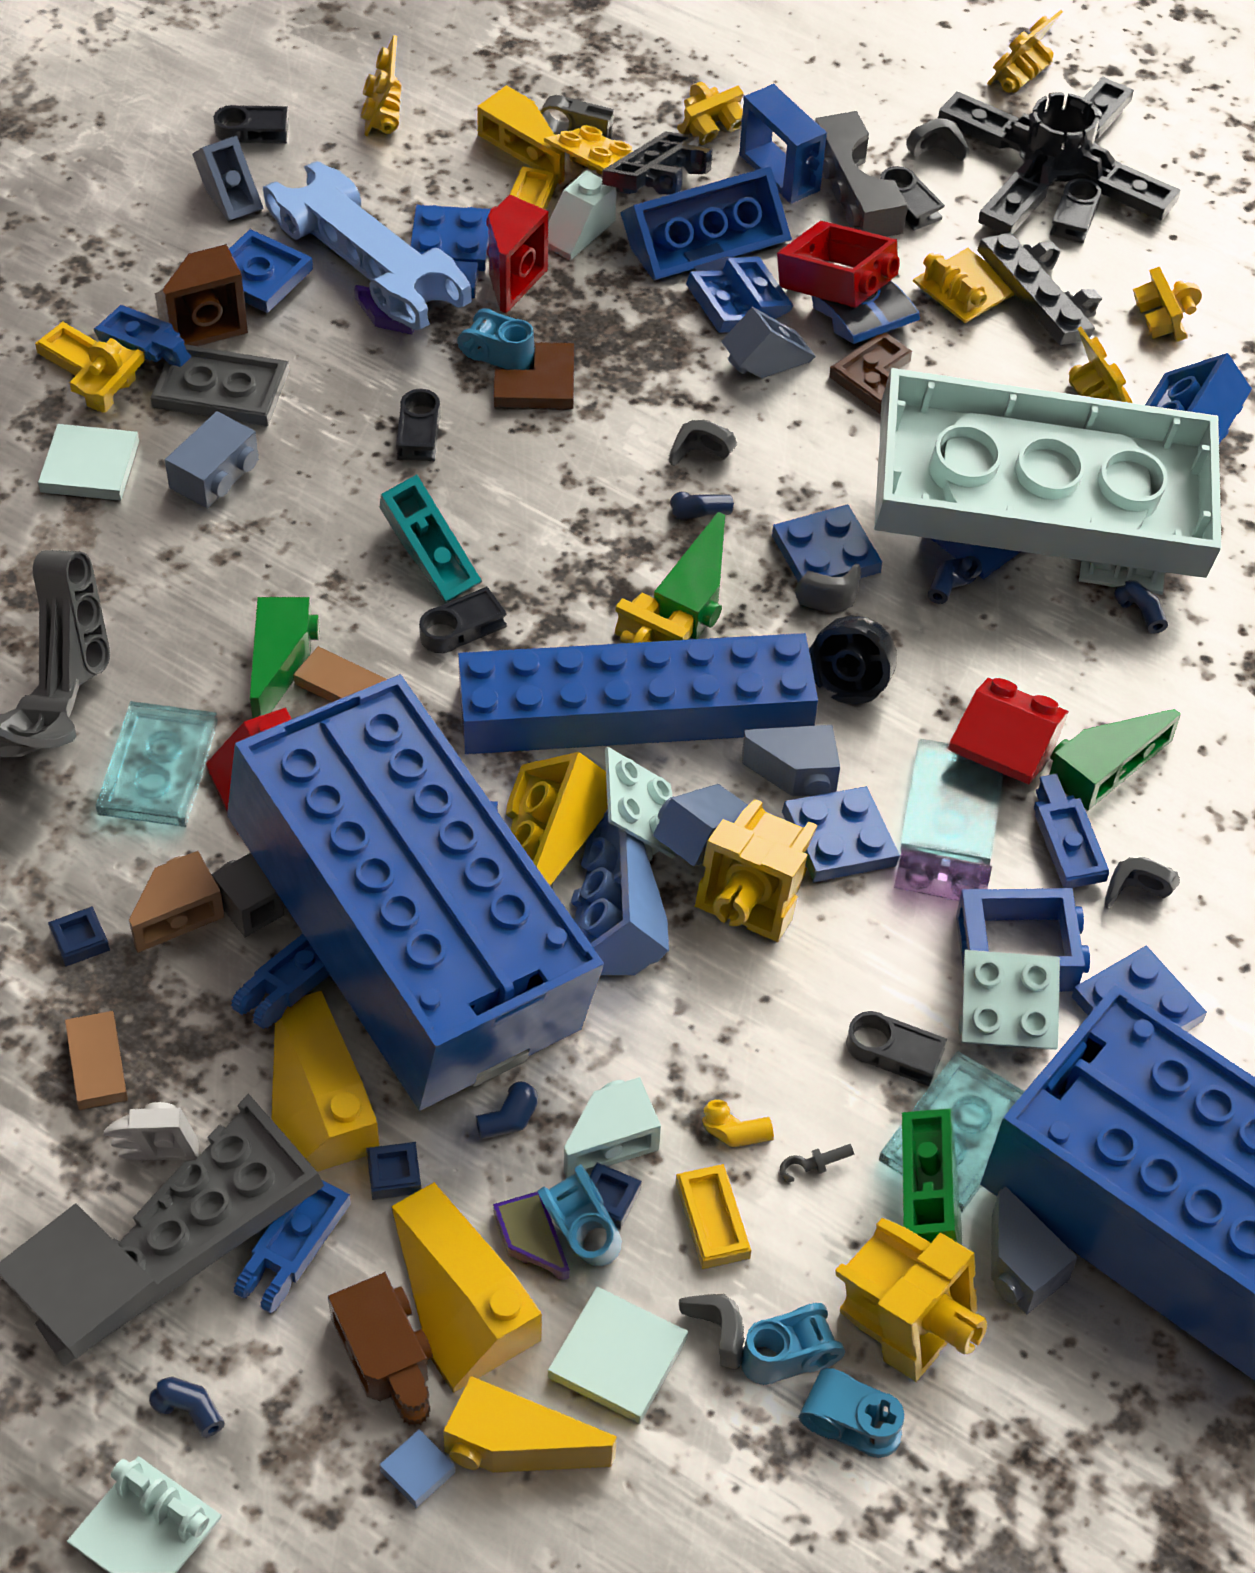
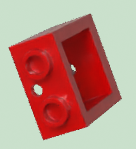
M821 220L777 252L779 285L781 288L855 308L899 274L900 259L898 257L897 239ZM829 262H833V263L841 264V265H844V266L852 267L853 269H850V268H847V267H843V266H839V265H835V264H831V263H829Z

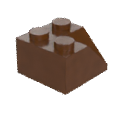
M227 244L189 253L164 288L155 293L158 319L172 324L174 331L180 334L185 345L198 347L248 333L242 274Z

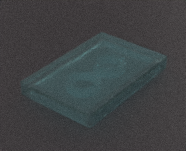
M130 701L96 803L97 814L100 816L186 827L218 724L217 713Z
M919 738L900 852L989 868L1003 773L948 751L949 743Z
M957 1051L912 1111L951 1108L960 1211L962 1213L981 1188L980 1183L1003 1117L1025 1091ZM901 1124L880 1152L879 1161L903 1176Z

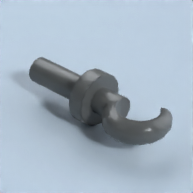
M850 1143L822 1154L819 1148L811 1151L813 1157L807 1159L799 1155L789 1156L780 1165V1175L787 1182H793L795 1180L794 1177L786 1173V1169L792 1164L803 1166L806 1172L817 1168L819 1174L827 1171L825 1165L855 1155Z

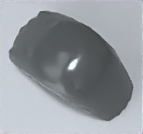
M932 119L917 126L909 133L906 139L908 151L916 157L930 149L943 148L957 159L963 161L968 157L970 151L965 138L955 122L947 119Z
M691 420L688 423H684L669 453V462L673 466L677 465L693 449L704 450L724 460L737 446L734 433L708 420Z
M855 563L843 577H831L807 571L795 588L798 603L808 608L831 613L841 612L853 607L860 584L861 567Z
M1128 857L1126 860L1119 862L1115 867L1109 882L1104 905L1110 909L1120 892L1127 886L1142 888L1164 899L1171 895L1179 886L1180 877L1178 871H1174L1171 867L1147 857Z
M706 1294L679 1299L681 1314L707 1320L721 1327V1341L718 1348L720 1366L735 1370L740 1368L743 1357L745 1327L742 1323L743 1317L739 1312L736 1302L728 1298L726 1294Z

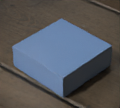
M417 1430L379 1464L380 1472L415 1508L421 1505L456 1473L455 1464L420 1430Z

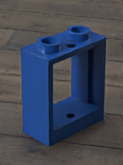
M774 83L745 95L743 99L739 155L754 170L771 166L778 192L790 204L819 192L821 189L827 132ZM773 132L787 144L786 154L772 141Z
M1073 888L962 889L956 919L963 973L965 950L989 952L985 921L1059 920L1064 956H1056L1060 957L1059 992H1073L1074 986L1080 984L1083 973H1089L1090 950L1088 945H1082L1080 937L1084 929V913L1081 906H1075Z

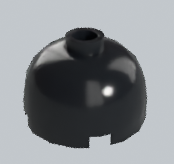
M849 615L835 619L818 633L809 649L815 684L819 688L823 685L828 691L836 693L831 698L841 703L858 705L873 701L886 689L895 673L897 650L892 637L881 624L868 617Z

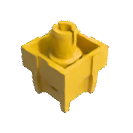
M754 799L741 812L734 823L722 819L708 839L703 866L706 868L704 876L699 882L695 907L715 915L723 923L730 919V926L745 925L748 930L779 942L793 920L798 899L796 893L807 871L805 864L808 854L805 851L816 832L817 825L808 822L805 827H800L765 812L762 807L763 802Z
M881 1218L876 1224L874 1235L847 1265L841 1263L835 1269L836 1276L845 1282L846 1298L840 1306V1313L858 1329L881 1343L883 1361L915 1382L920 1379L938 1358L939 1353L948 1343L954 1346L958 1352L970 1354L975 1350L974 1344L979 1345L985 1336L988 1325L987 1320L982 1315L976 1314L977 1296L973 1285V1277L975 1276L974 1252L941 1232L930 1243L909 1229Z

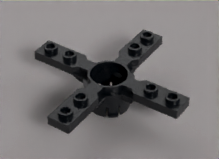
M1104 76L1084 97L1068 93L1065 108H1063L1064 92L1048 93V97L1045 95L1037 100L1032 113L1029 115L1024 113L1021 118L959 91H956L939 109L938 119H947L955 122L961 132L977 138L986 144L999 149L1011 148L1016 150L1024 161L979 212L978 223L1002 234L1012 233L1013 235L1046 198L1047 190L1053 182H1068L1076 178L1092 180L1100 186L1102 195L1161 221L1179 201L1181 189L1116 161L1109 150L1095 143L1094 140L1098 139L1132 102L1134 89ZM1047 98H1048V99H1049V101H1048V106H1047V109H1045V108H1046V103H1047Z

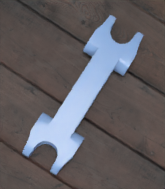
M315 161L304 166L307 173L306 184L308 186L288 188L276 181L263 186L265 205L278 222L280 228L295 240L312 233L371 281L369 288L373 300L393 320L403 323L414 330H420L430 325L427 317L428 306L426 302L442 300L458 308L472 302L470 283L450 256L439 248H433L423 254L417 252L360 207L361 197L357 187L339 170Z

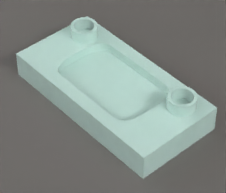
M891 368L881 406L874 530L1207 578L1221 550L1218 416Z

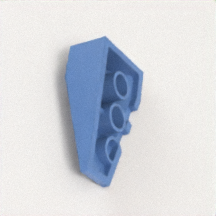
M607 811L587 840L581 866L587 870L585 880L581 888L574 890L571 903L577 907L574 921L605 963L601 975H636L650 964L658 962L669 951L667 916L644 843L609 823Z

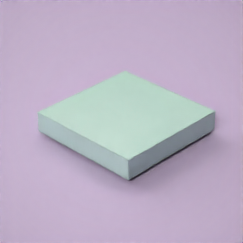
M57 424L38 481L40 492L121 501L139 444L138 432Z
M597 1286L549 1367L548 1378L640 1424L688 1337V1331Z

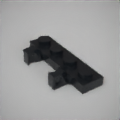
M665 131L603 169L602 185L616 187L617 192L624 194L636 193L643 186L647 188L653 187L657 194L671 195L678 193L682 187V168L679 167L683 166L689 174H707L712 169V149L699 147V137Z
M1012 233L981 238L977 248L978 253L1059 345L1082 341L1078 331L1079 327H1082L1091 339L1095 327L1088 318L1096 316V311L1103 297L1095 288L1080 289L1074 295L1069 291L1063 292L1060 286L1045 272L1046 270L1054 269L1061 252L1053 242H1038L1032 248L1028 244L1022 246Z

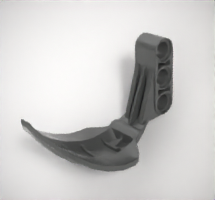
M44 550L37 554L34 560L32 570L39 601V685L30 695H25L21 698L16 709L0 714V757H22L41 748H57L73 742L77 736L75 726L69 717L79 686L97 674L102 673L109 664L110 647L93 565L89 556L82 551Z

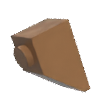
M199 851L185 856L174 857L165 864L154 868L129 918L134 946L138 953L225 918L221 892Z

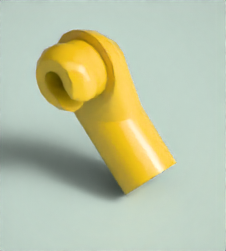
M712 1100L704 1107L705 1116L702 1122L706 1131L730 1147H741L774 1140L773 1125L769 1116L740 1121L730 1114V1108L727 1102L723 1100Z

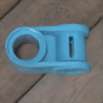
M479 309L473 317L471 327L463 330L457 339L460 350L473 360L483 361L511 370H529L535 363L534 333L531 324L524 320L499 314L491 309Z
M580 1164L574 1168L575 1174L550 1189L545 1186L540 1188L538 1193L549 1214L562 1230L575 1253L593 1266H605L612 1263L618 1257L621 1251L622 1239L603 1205L604 1201L585 1168ZM596 1228L605 1229L607 1233L605 1244L599 1250L586 1251L584 1247L586 1235Z
M823 1303L807 1304L792 1312L754 1323L748 1330L743 1349L741 1368L745 1376L754 1383L768 1385L806 1372L820 1371L840 1361L845 1355V1349L841 1342L835 1341L826 1321L828 1317L826 1306ZM760 1347L770 1348L777 1356L766 1357L758 1353L756 1349Z
M823 1368L820 1370L798 1417L806 1428L819 1436L837 1440L864 1452L868 1456L882 1458L893 1454L900 1446L902 1438L901 1428L903 1427L905 1415L903 1406L891 1394L856 1381L842 1371ZM884 1406L888 1407V1412L884 1411ZM879 1421L885 1422L881 1425L880 1429L874 1428ZM871 1438L875 1439L874 1444L870 1442Z

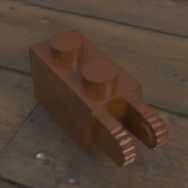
M383 1272L329 1295L328 1302L331 1321L366 1397L380 1402L391 1397L397 1412L400 1413V1418H403V1422H407L409 1426L411 1424L414 1426L417 1424L421 1425L423 1421L426 1422L430 1412L428 1400L430 1396L428 1386H426L428 1381L427 1361L433 1358V1354L423 1330L419 1329L414 1332L407 1318L412 1315V1309L403 1288L399 1286L393 1289L386 1272Z

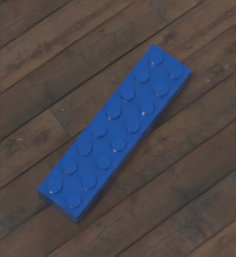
M806 633L458 653L465 754L744 738V730L815 726L818 696Z

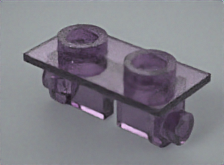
M912 846L911 849L902 847L894 888L959 901L962 889H988L993 866L983 864V860H979L977 863L916 850L915 846Z

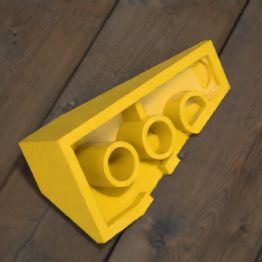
M580 752L526 763L520 767L507 802L506 815L512 819V833L550 886L596 828L608 809L606 771Z
M322 991L305 995L293 1006H287L282 1018L275 1023L271 1120L317 1172L366 1157V1148L380 1146L376 1117L362 1080Z
M435 1182L391 1206L421 1329L425 1333L432 1350L433 1358L431 1360L453 1393L465 1387L470 1376L478 1379L541 1341L542 1313L515 1274Z

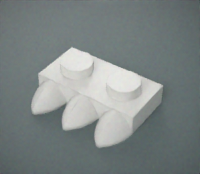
M154 1102L147 1104L145 1109H130L129 1115L117 1119L104 1130L105 1136L115 1137L111 1142V1146L122 1149L119 1152V1158L129 1160H196L198 1158L199 1140L181 1108H176L170 1103Z

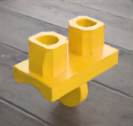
M703 82L692 84L690 87V97L684 100L686 107L684 110V122L678 124L677 130L680 134L688 135L691 133L693 136L699 137V143L702 146L717 137L719 128L715 123L721 121L730 133L741 129L743 108L740 102L744 92L739 85L719 93L717 87L709 89Z
M1158 266L1150 269L1151 282L1134 288L1133 294L1140 313L1158 306L1161 308L1144 315L1152 338L1154 339L1172 332L1177 342L1187 339V332L1181 322L1184 318L1183 312H1186L1187 315H1192L1196 312V306L1202 299V292L1199 286L1195 283H1184V281L1179 280L1174 283V289L1171 290L1161 267Z
M111 338L106 343L95 342L88 350L90 361L69 382L72 392L85 397L87 407L102 413L107 412L114 404L113 395L119 389L128 388L136 380L135 371L145 361L144 351L127 349Z
M641 593L632 602L622 598L616 605L615 611L618 613V620L615 627V635L620 636V641L623 643L689 640L693 632L694 618L678 610L674 611L669 619L658 615L660 604L656 599Z

